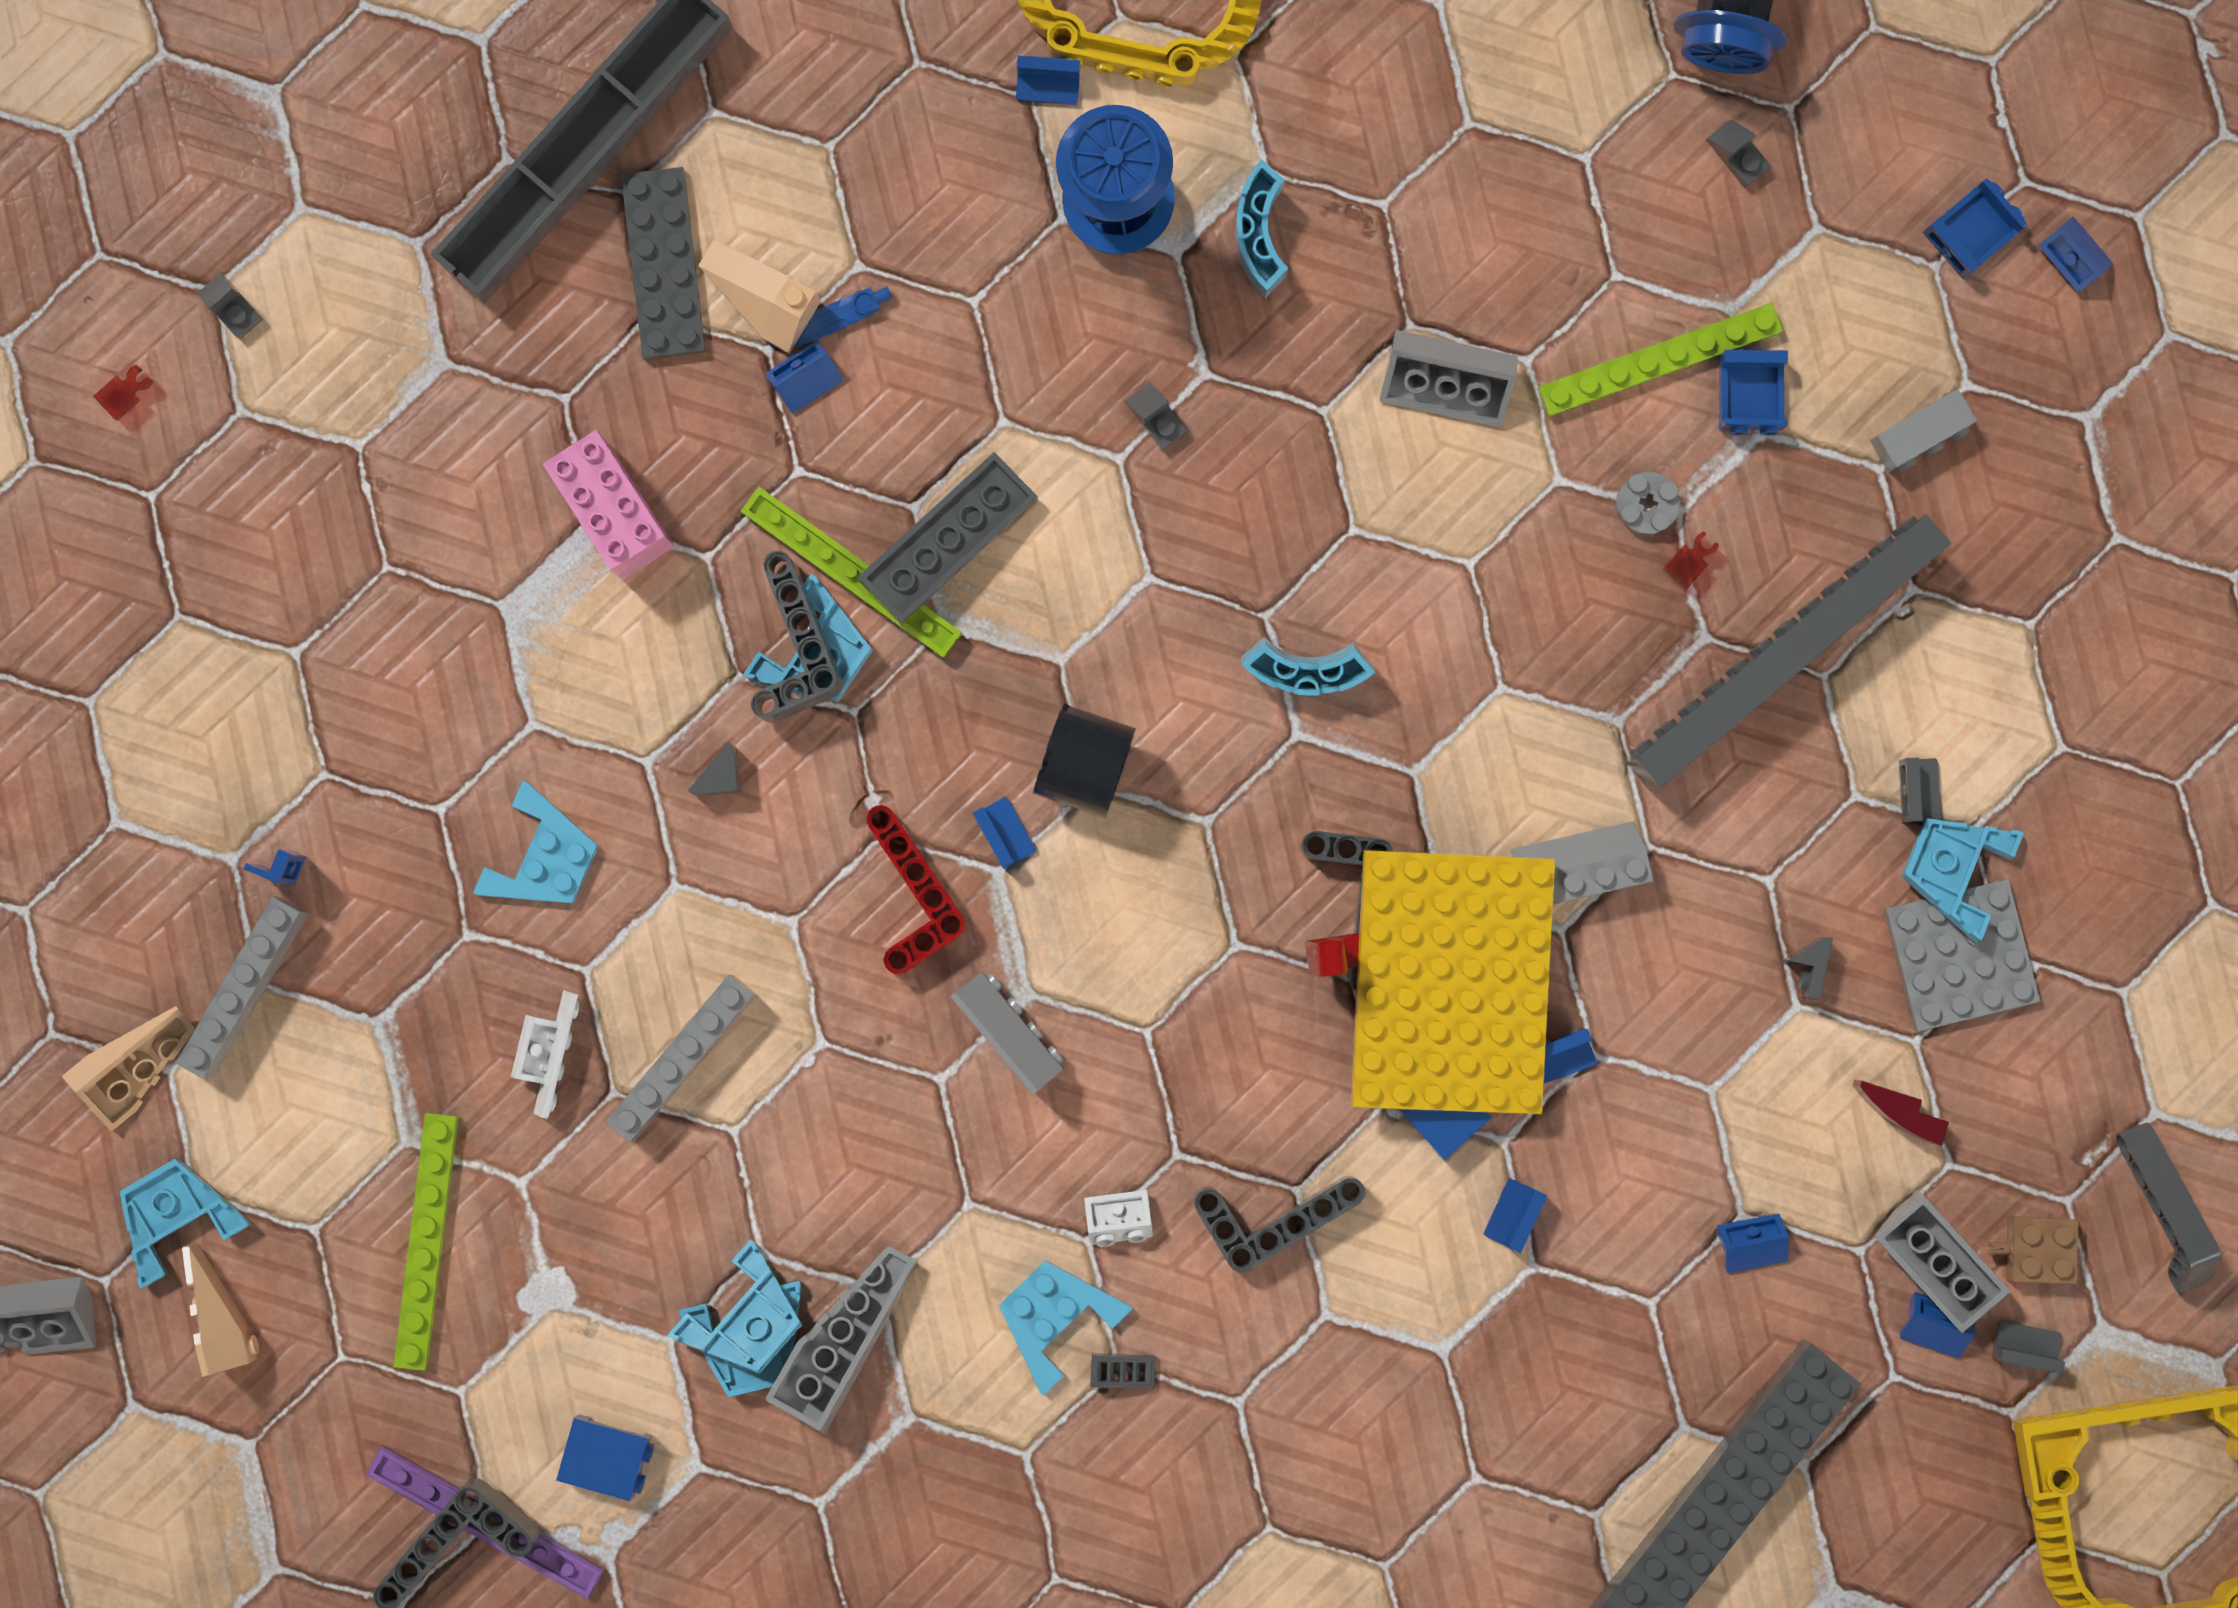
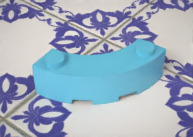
M1261 159L1248 177L1242 190L1236 217L1235 237L1242 267L1255 289L1266 299L1286 277L1288 267L1277 255L1268 232L1269 212L1275 199L1283 190L1285 180Z
M1263 637L1241 656V665L1257 679L1273 688L1276 687L1297 695L1319 696V694L1335 691L1341 692L1358 685L1376 673L1374 665L1354 642L1330 655L1302 657L1277 648Z

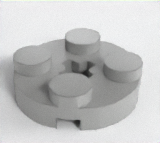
M1643 472L1633 475L1621 486L1616 496L1615 506L1617 514L1628 530L1638 535L1649 536L1664 531L1674 522L1679 512L1680 498L1677 486L1670 482L1668 478L1655 472ZM1647 496H1651L1652 501L1656 503V507L1650 508L1649 512L1644 511V505L1639 504L1640 499H1645Z

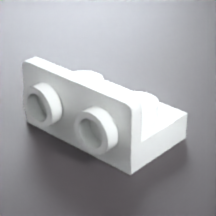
M1147 1190L1084 1198L1091 1245L1107 1247L1115 1244V1242L1126 1240L1138 1243L1153 1236Z

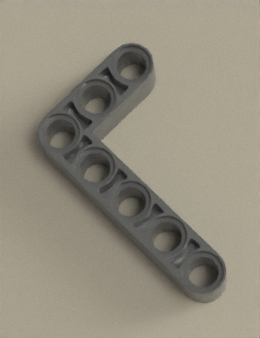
M783 551L769 553L764 559L763 567L804 672L754 694L751 700L752 711L755 715L769 723L778 722L837 696L843 688L842 676L798 566ZM783 561L787 562L785 571L781 574H775L776 565ZM794 589L798 590L796 600L787 603L786 595L788 592ZM803 618H809L810 623L807 629L797 631L798 622ZM820 646L821 653L819 657L810 660L808 657L810 649ZM828 674L832 675L833 679L830 686L820 688L821 678ZM797 687H803V696L797 701H792V691ZM773 699L775 703L773 710L764 714L762 711L763 704L767 700Z
M1312 831L1302 839L1300 844L1301 852L1307 859L1361 866L1353 932L1359 933L1363 851L1370 850L1373 845H1381L1386 851H1393V848L1389 842L1380 838ZM1312 837L1319 838L1324 844L1323 851L1318 855L1311 854L1307 849V841ZM1342 841H1349L1354 845L1355 853L1351 858H1343L1339 854L1338 846ZM1358 967L1349 968V984L1355 991L1357 990L1355 976Z
M2146 1122L2117 1133L2116 1140L2119 1149L2175 1250L2168 1266V1275L2175 1290L2182 1294L2210 1283L2221 1261L2219 1247L2153 1127Z
M1342 1177L1246 1236L1221 1194L1212 1187L1199 1189L1194 1196V1205L1229 1266L1237 1272H1246L1360 1204L1365 1197V1188L1355 1177ZM1349 1182L1355 1183L1358 1187L1357 1196L1351 1200L1344 1199L1341 1194L1342 1187ZM1211 1193L1216 1196L1217 1205L1214 1209L1204 1210L1200 1207L1199 1200L1204 1194ZM1320 1199H1327L1331 1203V1210L1325 1216H1319L1314 1211V1205ZM1294 1215L1301 1216L1304 1220V1226L1299 1232H1291L1287 1228L1288 1219ZM1222 1221H1229L1234 1227L1233 1233L1227 1238L1219 1237L1216 1234L1217 1224ZM1272 1232L1276 1235L1277 1242L1273 1248L1265 1249L1261 1247L1259 1241L1263 1233ZM1244 1248L1250 1253L1249 1261L1246 1264L1237 1265L1233 1262L1232 1255L1237 1249Z
M478 1478L470 1479L458 1490L373 1592L374 1603L378 1608L398 1607L469 1522L474 1524L513 1557H522L529 1553L539 1538L538 1527L488 1483ZM466 1491L474 1492L478 1496V1502L470 1501L467 1498ZM491 1512L499 1513L503 1518V1523L495 1522L491 1518ZM446 1515L454 1516L458 1521V1526L450 1525L446 1520ZM515 1533L524 1534L528 1543L518 1542ZM426 1539L435 1541L438 1549L433 1550L429 1548L426 1544ZM406 1563L414 1564L418 1573H411L406 1568ZM386 1587L394 1588L397 1592V1597L390 1596L386 1591Z

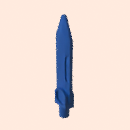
M888 286L874 293L871 287L860 290L816 310L793 348H801L880 311L879 304L893 298ZM770 343V346H771L773 349H780V348H778V347H776V346H774L773 344Z

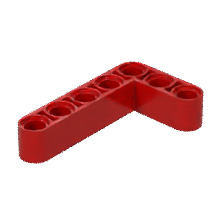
M877 805L868 811L866 816L867 825L931 920L885 952L883 957L885 968L894 974H904L958 939L966 929V921L895 813L889 807ZM880 811L887 812L890 817L889 824L883 829L876 828L873 823L874 816ZM896 838H904L907 842V849L901 855L893 854L890 849L892 841ZM913 864H921L925 869V875L919 881H912L908 876V869ZM931 890H938L942 894V902L935 908L929 907L925 902L926 894ZM955 916L959 919L960 927L956 933L948 934L944 931L943 921L946 917ZM924 933L930 934L934 940L932 948L926 952L920 951L916 945L917 938ZM896 951L904 952L907 957V963L901 969H895L890 963V957Z
M1359 933L1305 941L1309 974L1319 977L1335 976L1348 973V968L1358 967Z

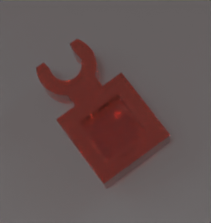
M133 365L128 369L124 381L116 375L93 396L116 421H119L141 401L135 393L139 390L150 388L154 382L148 376L141 382L136 381V376L143 370L138 365Z
M1701 532L1694 538L1692 550L1684 544L1663 568L1666 573L1685 589H1688L1709 565L1702 558L1710 556L1718 549L1719 544L1717 542L1709 549L1702 547L1701 540L1705 537V532Z

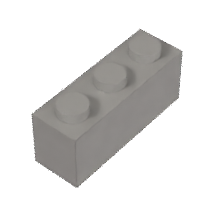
M1956 389L1878 434L1870 442L1888 473L1896 468L1903 472L1917 464L1915 457L1925 452L1927 457L1943 449L1944 446L1941 442L1952 437L1955 442L1971 432L1969 426L1977 420L1960 391Z

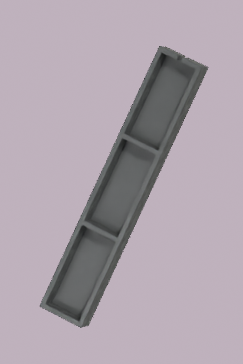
M659 0L431 253L432 257L482 302L486 303L733 29L729 16L711 0Z
M1926 514L1918 520L1913 516L1900 524L1891 532L1894 536L1893 539L1889 536L1884 541H1880L1867 552L1871 556L1869 559L1865 556L1844 572L1847 578L1844 579L1841 576L1836 581L1834 580L1820 592L1823 596L1822 599L1816 597L1796 612L1799 615L1797 620L1793 617L1789 621H1785L1772 632L1776 636L1773 640L1769 637L1765 641L1760 642L1749 652L1752 656L1749 660L1745 657L1731 666L1725 672L1728 678L1723 680L1721 677L1701 692L1704 696L1702 700L1696 698L1694 701H1690L1677 712L1680 716L1677 721L1673 718L1669 722H1665L1653 732L1656 736L1653 741L1647 739L1636 746L1630 752L1633 758L1626 764L1649 791L1662 788L1947 548L1951 542Z
M1802 1339L1589 1608H1684L1861 1383L1812 1343Z

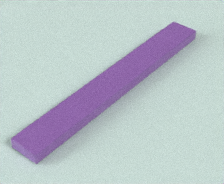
M384 1445L381 1446L366 1473V1476L436 1515L441 1512L460 1489L458 1486ZM466 1491L467 1498L470 1501L478 1502L477 1497ZM491 1512V1518L495 1522L503 1523V1518L499 1513ZM446 1515L448 1522L458 1526V1521L454 1516ZM471 1522L463 1529L509 1555ZM540 1532L537 1542L529 1553L522 1557H513L586 1599H589L605 1570L603 1567ZM515 1533L518 1542L528 1543L524 1534Z

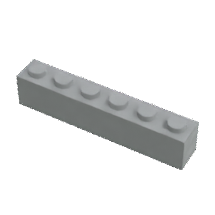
M271 897L176 1062L177 1065L202 1079L215 1077L309 914L307 911L284 898Z
M728 975L605 1123L629 1143L636 1141L757 994L734 975Z

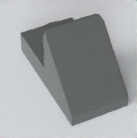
M1730 120L1709 136L1706 141L1745 188L1765 173L1771 165L1752 143L1756 135L1735 121Z
M222 273L218 274L198 292V295L209 310L215 313L239 340L263 320Z
M1151 383L1125 401L1162 451L1187 434V429L1169 407L1167 398Z
M1819 937L1783 960L1807 966L1806 972L1802 971L1798 983V989L1802 990V998L1820 1000L1833 938Z

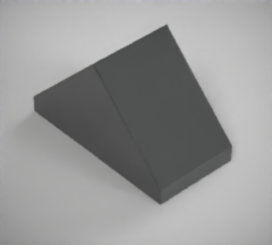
M728 742L688 791L695 796L741 792L737 748Z

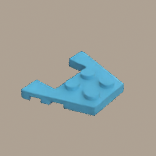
M810 574L804 584L814 609L821 614L819 618L820 624L843 679L841 692L829 700L839 702L873 649L815 575ZM815 646L810 649L808 654L810 660L819 657L821 647ZM758 652L743 675L753 681L774 685L804 672L797 652L786 668ZM828 674L821 678L820 688L830 686L833 679L832 675ZM797 687L793 690L800 693L804 692L803 687Z
M522 781L511 807L541 819V822L515 880L484 867L473 893L481 896L574 903L599 845L562 814L530 783Z
M1927 818L1922 823L1901 877L1971 940L1978 943L1982 940L1992 915L1962 902V897L1980 852L1984 848L2011 860L2016 855L2024 832L2018 830L2003 831L1997 830L1996 827L1988 826L1984 828L1967 826L1965 823Z
M179 1158L173 1159L119 1191L126 1228L130 1232L133 1247L131 1253L133 1262H136L137 1283L140 1290L169 1274L153 1244L206 1213L209 1214L223 1240H227L252 1225L243 1214Z
M750 1239L734 1257L732 1262L755 1281L752 1287L712 1333L708 1332L686 1313L668 1333V1336L674 1341L760 1374L802 1326V1323L758 1246Z
M1046 1260L999 1304L1033 1379L1043 1396L1064 1376L1062 1371L1042 1352L1059 1333L1087 1306H1091L1112 1329L1133 1309L1130 1304L1111 1296L1109 1293L1092 1286Z
M801 1281L780 1285L799 1317ZM707 1303L678 1310L681 1318L688 1313L708 1332L712 1333L714 1331ZM797 1331L760 1374L705 1352L703 1354L728 1397L750 1393L773 1386L796 1345Z

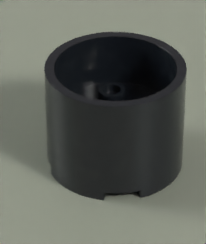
M1064 704L1050 736L1041 765L1042 768L1037 775L1033 794L1106 818L1136 728Z

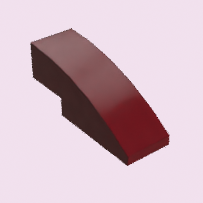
M1854 1080L1852 1086L1884 1119L1915 1138L1933 1145H1943L1949 1122L1920 1113L1921 1099L1865 1081Z

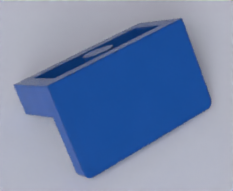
M1018 55L1016 100L1022 102L1077 105L1080 60Z
M2074 217L2038 245L2078 293L2113 265L2109 257Z
M818 340L765 373L791 413H795L843 381L841 374Z
M1007 797L986 808L982 807L973 812L1003 869L1036 852L1032 841Z
M279 849L271 868L246 863L243 869L278 884L295 886L307 856Z
M1587 1028L1579 1029L1546 1042L1543 1085L1597 1063L1589 1043L1592 1041V1038Z
M1509 1178L1485 1227L1484 1236L1521 1253L1547 1195Z
M1779 1213L1717 1225V1234L1725 1253V1269L1727 1273L1788 1261L1789 1236Z
M1915 1292L1910 1299L1909 1319L1900 1331V1338L1940 1353L1960 1358L1975 1337V1323L1961 1333L1929 1296Z

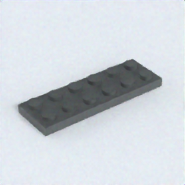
M683 167L621 174L642 358L650 360L706 353L685 170Z
M994 452L860 574L857 580L902 625L1031 506L1038 496Z

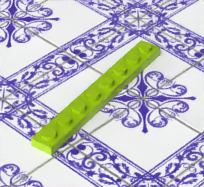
M1769 303L1539 386L1537 390L1547 416L1551 417L1718 357L1725 350H1737L1779 335L1783 332L1773 303Z
M758 486L740 512L942 658L946 657L962 635L960 630L925 605H922L900 625L857 580V577L869 567L868 564Z
M425 1113L393 1365L395 1368L422 1371L428 1369L459 1116Z

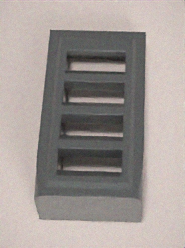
M1092 1353L1090 1387L1154 1388L1155 1355ZM1101 1362H1108L1107 1379L1100 1378ZM1114 1362H1120V1379H1113ZM1127 1362L1133 1363L1132 1380H1126ZM1139 1363H1146L1145 1380H1139Z

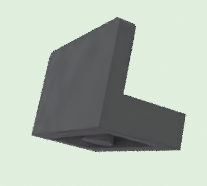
M1919 757L1898 760L1902 823L1924 822L1927 818L1941 820L1938 760L1936 758L1919 759Z
M2005 1321L1998 1322L1991 1358L2001 1362L2060 1374L2064 1373L2066 1362L2058 1359L2062 1338L2061 1333Z

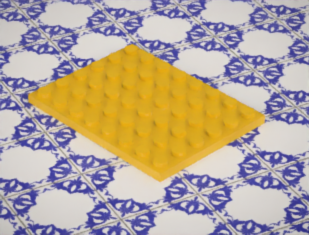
M1363 851L1351 1090L1352 1107L1542 1114L1555 859Z

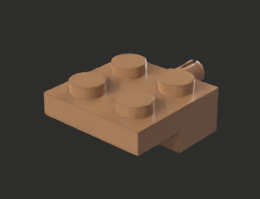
M2007 1216V1242H1988V1247L2000 1248L1988 1249L1989 1255H2006V1280L2012 1282L2077 1284L2078 1220Z

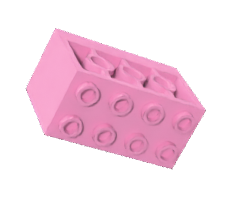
M597 430L543 463L546 471L608 568L621 580L626 579L675 547L617 455Z

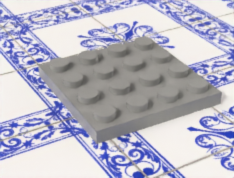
M2009 879L1968 888L1964 892L1962 902L1992 915L1984 936L1978 943L1971 940L1927 899L1883 909L1916 1032L2040 1002Z

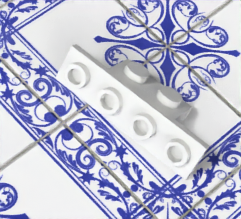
M563 990L556 1021L530 1015L525 1016L511 1077L515 1079L540 1083L533 1114L548 1119L549 1113L556 1106L557 1094L554 1092L557 1081L561 1080L564 1073V1063L562 1062L564 1051L568 1050L572 1040V1033L569 1030L572 1019L577 1017L579 1011L578 995Z

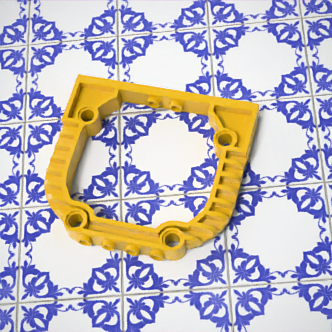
M1017 0L1020 9L1032 27L1040 35L1047 38V48L1054 58L1080 60V68L1082 65L1095 67L1094 70L1102 74H1112L1113 71L1123 73L1126 78L1135 81H1142L1143 78L1151 79L1163 87H1173L1174 84L1179 86L1190 85L1197 79L1199 71L1213 69L1234 57L1251 37L1257 23L1262 0H1229V5L1220 25L1205 39L1177 38L1162 48L1087 32L1084 23L1076 15L1055 9L1051 0ZM1060 35L1068 36L1071 39L1064 46L1054 42L1055 38ZM1180 61H1187L1192 65V68L1189 71L1182 72L1176 68V64Z
M2238 1385L2013 1420L2025 1496L2030 1501L2041 1573L2048 1591L2061 1608H2134L2118 1598L2106 1597L2096 1599L2085 1587L2078 1568L2067 1496L2074 1493L2079 1485V1475L2073 1468V1464L2081 1449L2089 1441L2087 1427L2120 1422L2121 1426H2132L2140 1424V1419L2151 1417L2152 1421H2165L2171 1419V1414L2203 1409L2204 1416L2217 1424L2229 1436L2226 1441V1451L2233 1460L2238 1462ZM2059 1470H2063V1481L2058 1485H2054V1474ZM2238 1577L2220 1583L2215 1588L2211 1598L2147 1608H2237Z

